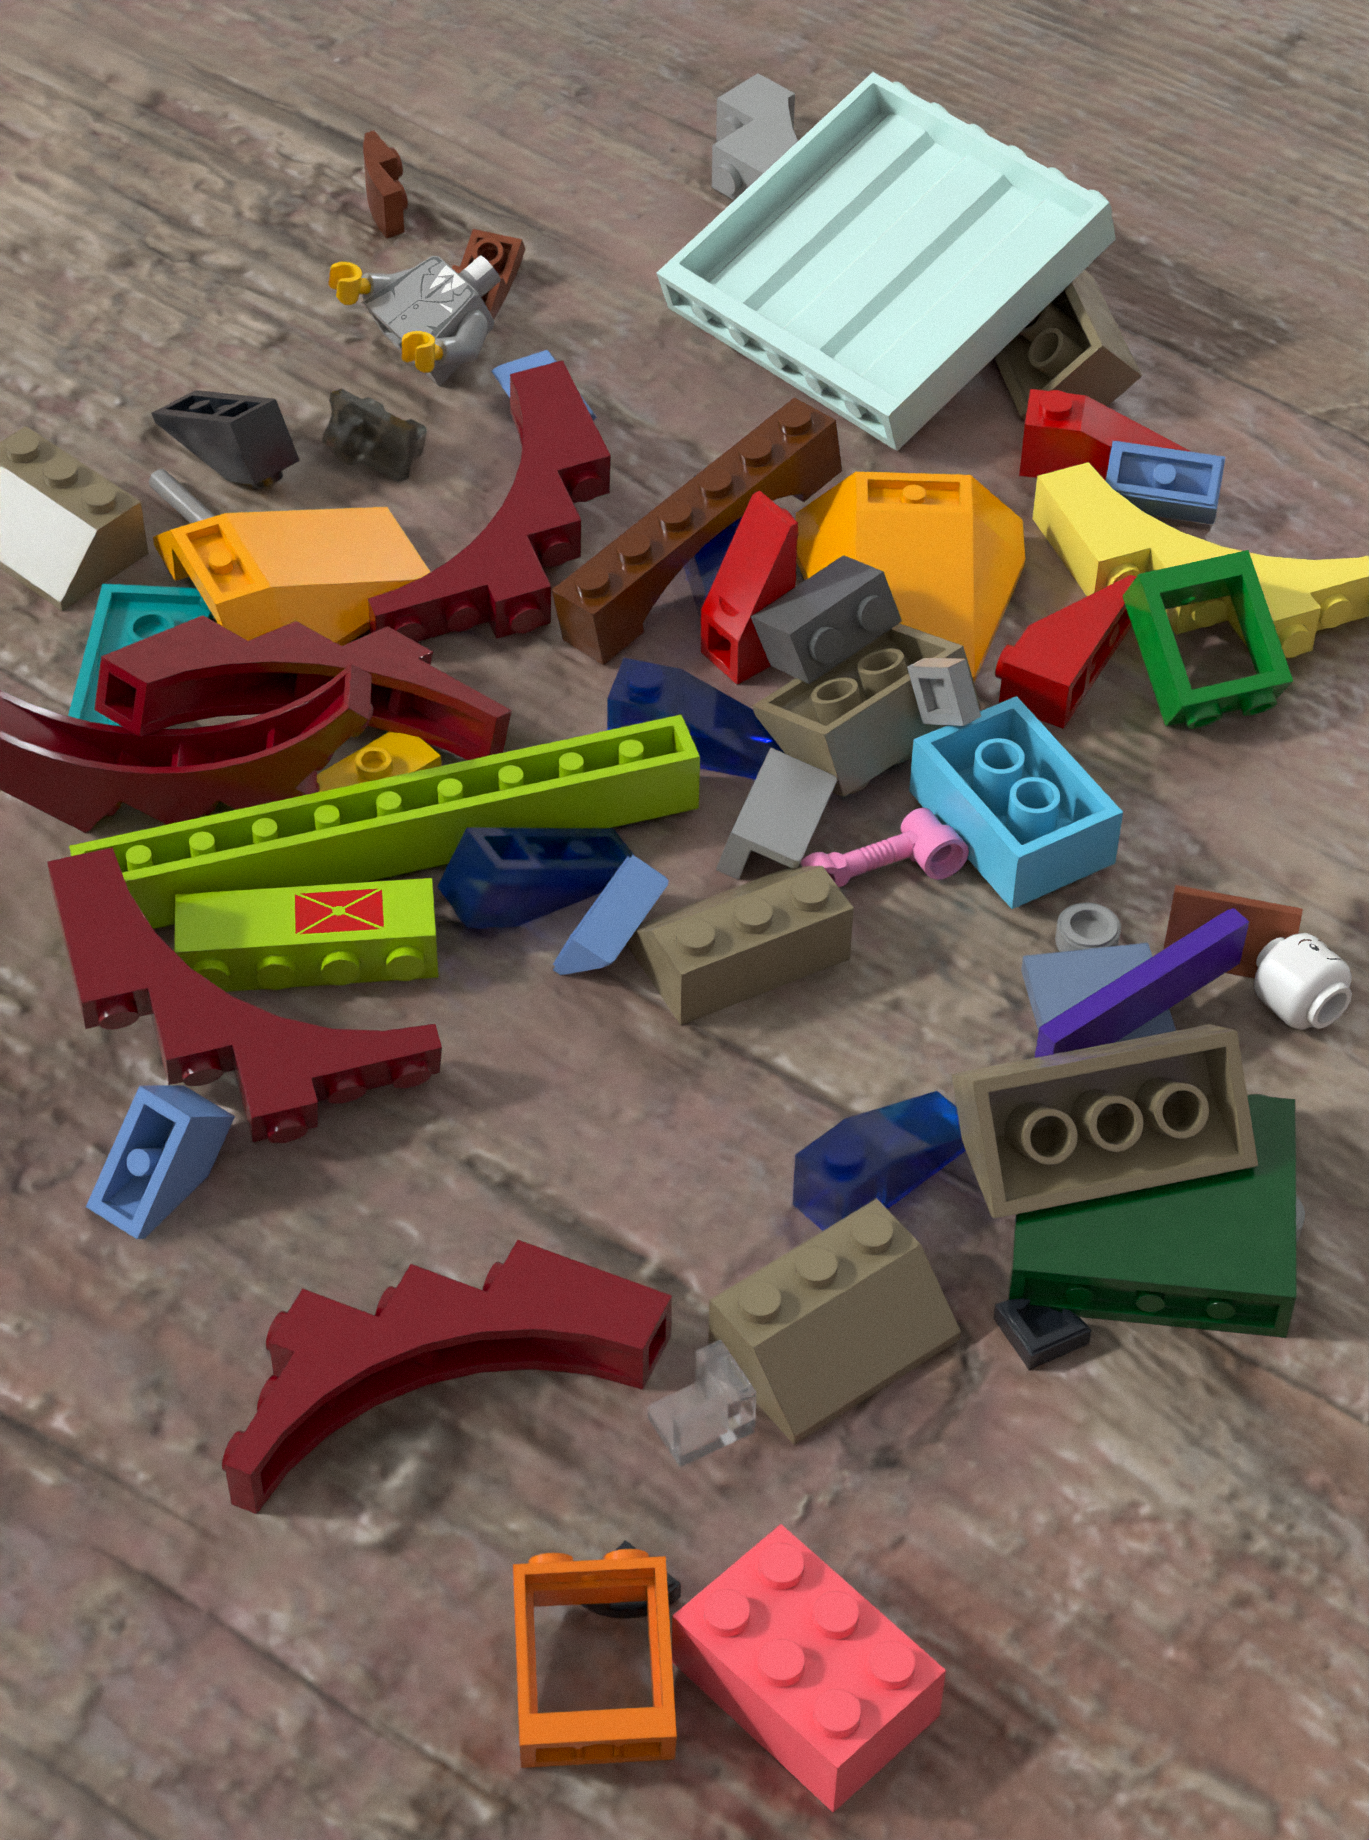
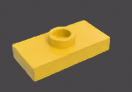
M389 731L317 774V783L320 785L319 792L442 766L441 755L419 737Z

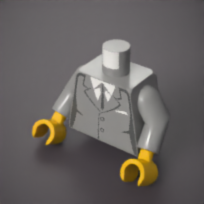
M431 256L414 268L393 274L365 273L363 276L361 269L357 265L346 261L337 262L330 268L328 285L334 290L337 289L336 297L344 305L355 304L359 299V294H361L364 299V305L382 334L402 352V361L407 363L412 361L417 370L425 373L437 386H440L461 363L472 362L477 359L484 340L493 329L495 322L481 297L497 285L501 278L483 256L476 258L459 274L439 256Z

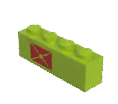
M432 878L175 894V953L191 969L225 992L259 989L279 990L290 987L439 978Z

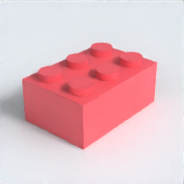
M782 1524L776 1527L672 1615V1663L833 1813L940 1716L946 1670Z

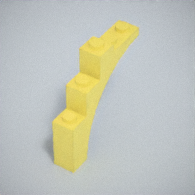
M1089 462L1037 476L1032 519L1086 596L1129 575L1137 577L1138 574L1241 552V550L1222 547L1180 532L1144 513L1112 489ZM1250 553L1285 658H1293L1312 651L1316 631L1334 628L1341 624L1369 616V556L1308 560ZM1230 595L1166 609L1171 628L1176 635L1228 620L1246 645Z

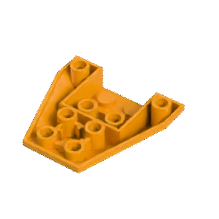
M860 471L854 472L796 512L795 520L798 522L799 531L796 563L805 580L843 555L884 571L902 619L900 624L964 646L975 683L1025 565L1023 520L972 475Z
M388 507L224 513L153 536L154 547L174 580L178 581L190 577L216 619L217 624L247 641L297 621L340 646L346 645L370 629L368 598L398 589L430 573V570Z

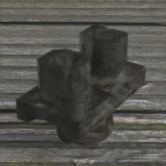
M342 388L332 391L329 399L331 418L323 433L322 442L334 448L336 459L347 465H355L361 462L397 482L408 479L412 459L423 454L427 434L426 426L412 419L404 421L386 412L383 404L370 397L361 399Z

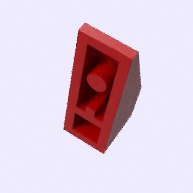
M1030 389L1019 476L1037 478V476L1089 462L1106 481L1113 441L1191 451L1086 395L1071 394L1059 390L1044 391Z
M1129 575L1028 625L1014 646L1006 645L1000 654L995 669V677L1001 679L999 703L1017 696L1038 720L1064 729L1132 627L1122 596L1136 576Z

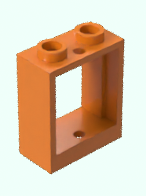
M621 1549L607 1553L602 1560L574 1561L573 1557L567 1554L544 1553L531 1557L528 1563L513 1564L521 1768L675 1760L677 1733L666 1556L649 1557V1554L643 1550ZM647 1601L653 1707L538 1713L534 1607Z

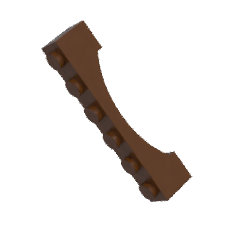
M794 397L552 589L562 639L600 664L604 665L644 633L643 622L667 586L709 541L744 515L754 493L761 491L772 501L792 495L805 502L842 472L836 420Z

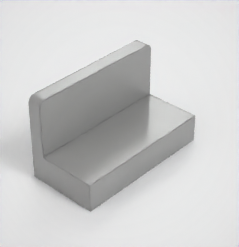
M770 748L732 828L716 870L739 880L752 851L788 867L798 868L835 787L837 778L828 772Z

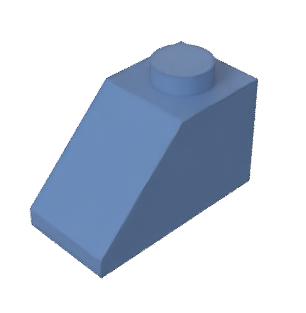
M184 1085L139 1086L86 1207L132 1237L145 1239L209 1176L235 1116Z

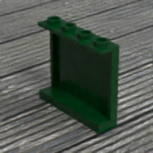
M1263 1094L1247 1095L1258 1166L1015 1214L1008 1300L1030 1299V1305L1048 1307L1061 1313L1063 1309H1067L1082 1318L1287 1338L1297 1298L1295 1099L1269 1097Z

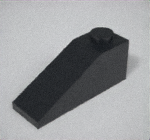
M195 390L151 413L159 427L227 481L251 484L252 488H263L281 480L284 476L282 470L300 461L278 403L273 398Z

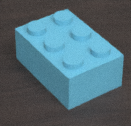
M1017 696L980 711L981 717L965 726L947 725L913 740L909 792L923 808L930 809L942 825H949L955 829L968 846V860L1011 909L1115 864L1123 811Z

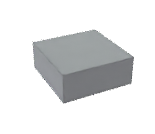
M923 658L907 666L923 724L965 726L981 717L966 659Z

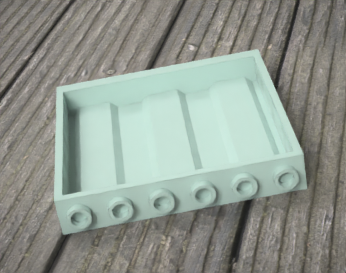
M872 72L657 272V276L669 309L898 451L1115 241L1116 237L1110 202L1100 192L1081 187L1067 179L1058 169L1053 167L1047 168L1027 157L1018 147L1013 145L1007 146L987 135L978 125L967 124L950 115L938 103L933 102L930 104L912 94L903 84L899 82L892 83Z

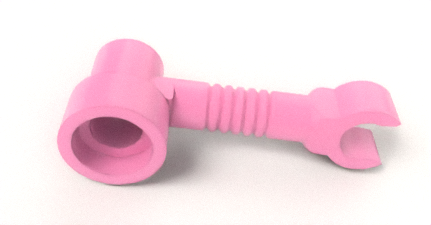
M918 808L904 818L901 824L902 834L844 854L838 852L829 854L815 852L803 858L800 863L802 866H823L838 887L846 885L852 877L906 858H910L912 862L916 861L928 877L939 880L950 877L961 869L968 858L969 849L953 827L942 825L930 809Z

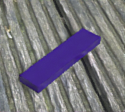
M1228 909L1040 1026L1035 1058L1115 1043L1240 964L1249 921L1236 909Z

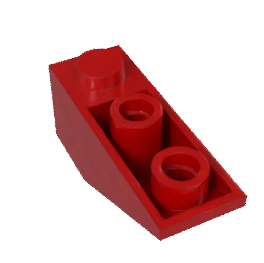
M761 491L752 495L701 609V653L737 685L771 667L751 616L795 588L797 579L798 522L789 511L780 508Z

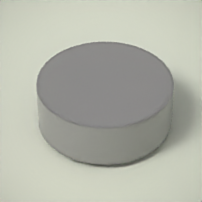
M1085 902L1071 905L1059 915L1055 935L1056 946L1060 952L1118 946L1121 932L1120 921L1110 909L1096 903Z

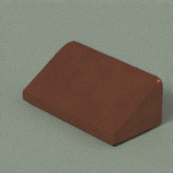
M1175 885L1163 950L1228 909L1234 908L1249 921L1240 964L1226 973L1255 979V974L1258 970L1256 961L1262 949L1276 938L1282 937L1286 939L1298 934L1303 909Z

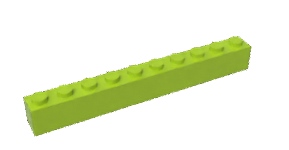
M682 715L74 844L70 845L69 849L71 856L113 847L127 888L154 929L175 924V894L368 882L699 809L700 756Z

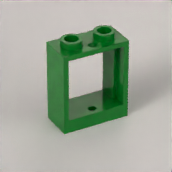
M1249 550L1138 574L1122 597L1165 727L1186 722L1188 728H1200L1220 720L1223 717V713L1240 709L1244 716L1263 713L1278 704L1276 699L1293 682ZM1230 595L1257 675L1192 689L1166 609Z

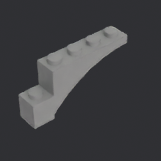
M757 73L717 98L716 141L718 142L712 145L713 189L735 200L798 142L794 132L795 93Z

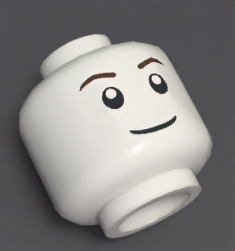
M1300 933L1286 939L1282 937L1276 938L1262 949L1257 958L1256 965L1258 970L1255 974L1254 989L1258 998L1280 1019L1298 1030L1312 1027L1324 1028L1338 1019L1351 1001L1352 992L1350 984L1352 977L1348 965L1320 939L1313 935Z

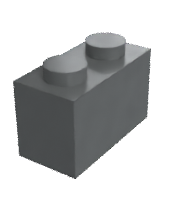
M845 555L751 616L770 666L808 684L902 622L884 571Z

